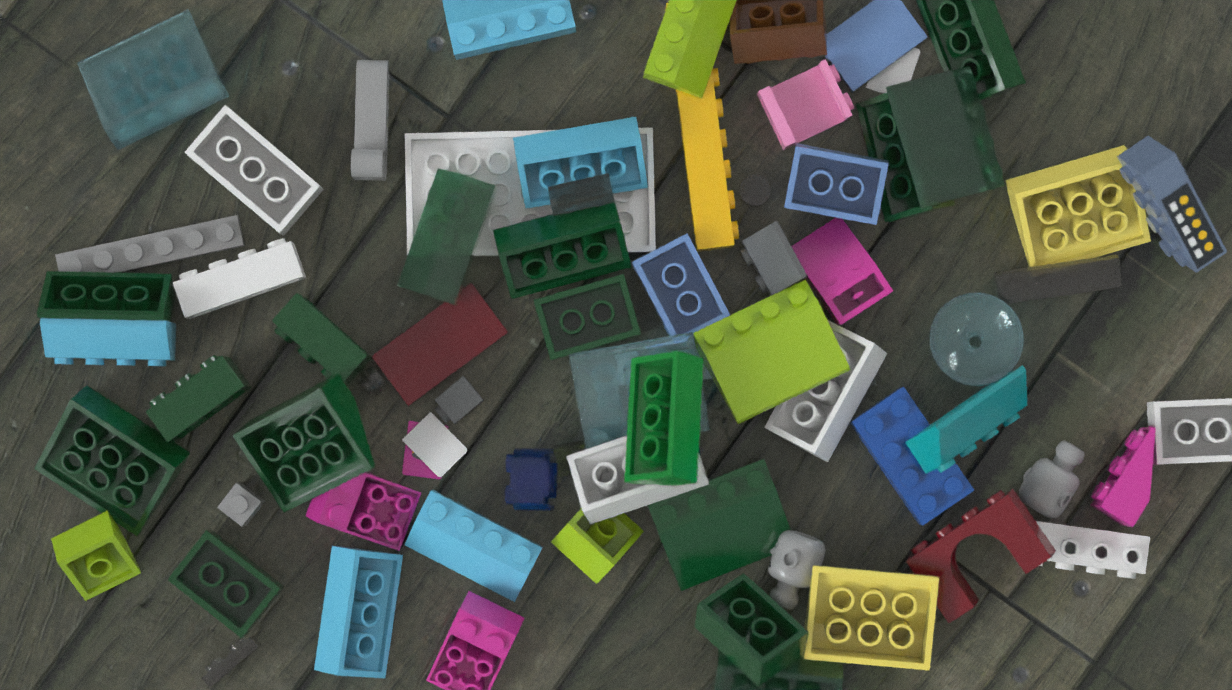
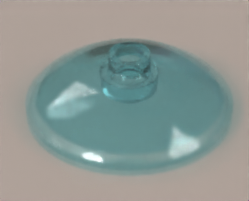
M967 293L948 301L938 311L931 325L929 344L934 361L948 377L965 385L983 386L1001 380L1013 370L1022 354L1024 334L1018 316L1006 302L986 293ZM973 337L981 341V345L977 348L972 347L969 343V340Z

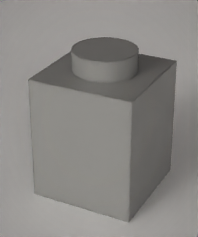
M238 482L232 487L217 508L243 527L249 524L265 503V500L243 483Z

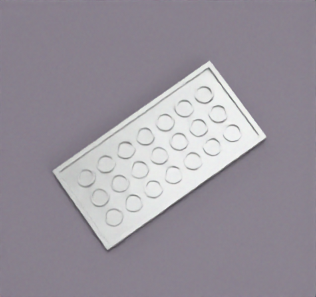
M639 128L648 188L525 209L513 138L555 130L405 133L407 258L499 256L493 234L494 229L614 198L628 253H645L656 250L653 128Z

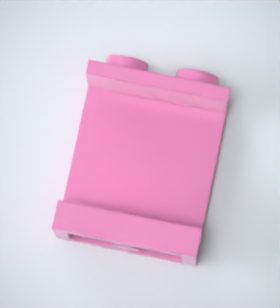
M826 59L814 68L771 88L768 86L761 89L757 93L758 99L783 150L852 117L851 110L854 109L852 100L847 92L842 94L837 84L841 81L839 73L834 64L828 65Z

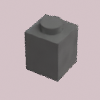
M463 376L435 399L438 404L435 410L446 423L451 420L454 424H457L485 400L466 377Z

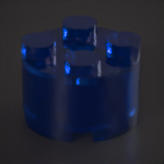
M515 448L513 454L506 455V472L511 473V485H506L505 501L506 504L513 505L515 511L554 510L555 505L549 504L550 498H556L557 463H551L550 455H556L553 448Z

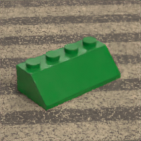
M681 351L631 358L624 482L666 486L697 483L704 358Z

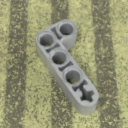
M357 60L354 149L351 152V176L354 180L386 181L389 60Z

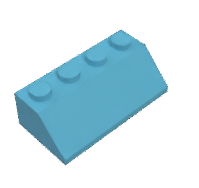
M442 0L456 60L576 33L570 0Z
M636 117L513 138L525 209L648 188L641 137Z
M40 318L45 357L54 358V364L72 365L73 359H86L85 365H104L105 359H116L117 365L135 366L136 360H148V366H167V361H175L176 323L155 320Z
M435 490L430 491L405 542V546L513 602L516 601L543 546Z
M332 546L314 670L337 676L386 678L403 555Z

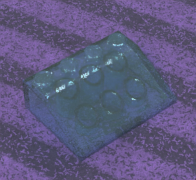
M189 9L77 62L104 131L117 150L229 97L221 75Z
M693 332L569 354L586 449L627 436L631 358L672 351H681L697 356ZM703 386L700 432L710 430Z

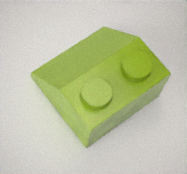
M581 508L554 537L551 543L597 584L615 566L644 531L625 513L590 524Z
M108 511L51 538L58 565L85 601L141 574L140 568L121 529Z

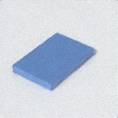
M873 0L827 34V55L825 56L831 65L834 64L840 77L853 93L926 40L928 36L901 0Z

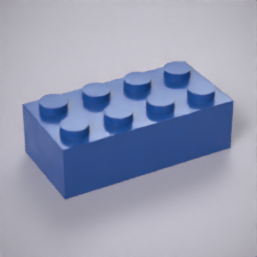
M904 386L898 388L850 421V425L919 525L923 526L974 491L956 463L941 473L938 469L927 474L924 472L905 442L930 424Z

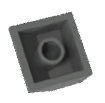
M778 221L771 223L741 242L743 249L739 250L746 265L750 266L753 264L758 276L754 277L762 294L768 292L772 296L807 277Z

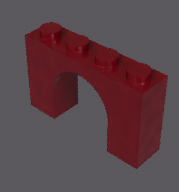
M1002 489L986 499L988 505L981 510H978L976 506L961 516L963 520L955 527L951 523L947 524L935 533L938 537L929 544L925 539L910 549L912 555L906 563L914 574L939 576L936 606L948 623L974 608L979 602V598L961 574L956 561L957 547L964 538L974 534H987L999 539L1008 548L1025 574L1052 558L1056 552L1014 489L1007 493H1004Z

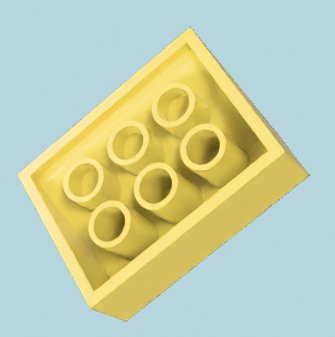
M1125 145L1005 180L1012 212L1032 276L1151 241L1145 208L1142 209L1133 197V193L1136 192L1133 185H1129L1119 171L1122 165L1117 156L1127 150Z
M813 565L804 627L809 632L803 655L804 659L930 671L939 576Z

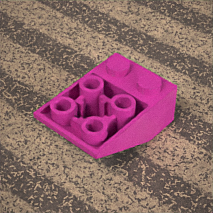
M834 218L791 246L807 274V280L834 322L839 326L893 292L878 266L842 218Z
M1140 427L1138 431L1132 430L1124 443L1127 446L1125 452L1121 457L1117 455L1108 467L1107 471L1111 474L1105 483L1099 482L1091 494V498L1094 500L1090 506L1121 526L1133 527L1150 501L1156 431L1153 427Z
M365 472L311 499L305 516L319 524L400 551L421 492Z
M469 591L458 610L426 681L444 690H491L525 618Z

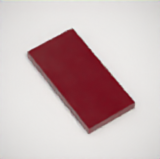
M470 283L371 357L405 403L410 406L508 334V331L474 285Z

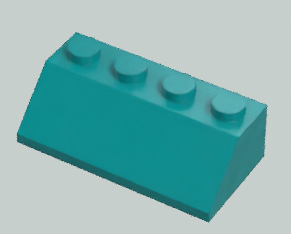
M1022 365L991 382L905 442L926 474L935 469H938L940 473L956 463L953 457L958 454L961 457L966 456L977 448L975 442L980 438L985 442L999 433L996 428L997 426L1003 424L1006 427L1020 418L1017 412L1027 406L1026 369Z

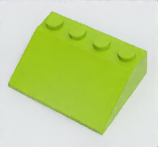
M806 280L693 333L696 349L700 357L704 358L703 362L737 424L850 371L849 364L827 318Z

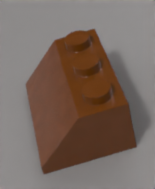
M737 0L730 18V39L734 64H751L760 61H782L790 58L827 55L824 0Z

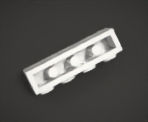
M285 238L268 243V249L257 253L256 249H250L239 253L238 260L227 263L226 259H222L209 264L210 270L198 273L197 269L180 274V280L173 282L184 317L192 319L306 279L295 244L292 241L286 242Z
M1036 521L1056 550L1052 558L1047 560L1056 562L1055 568L1074 570V565L1087 566L1086 572L1105 575V569L1118 570V577L1136 579V573H1146L1150 537Z

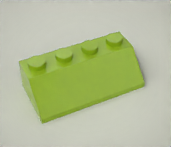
M669 0L644 70L643 78L702 98L737 0Z

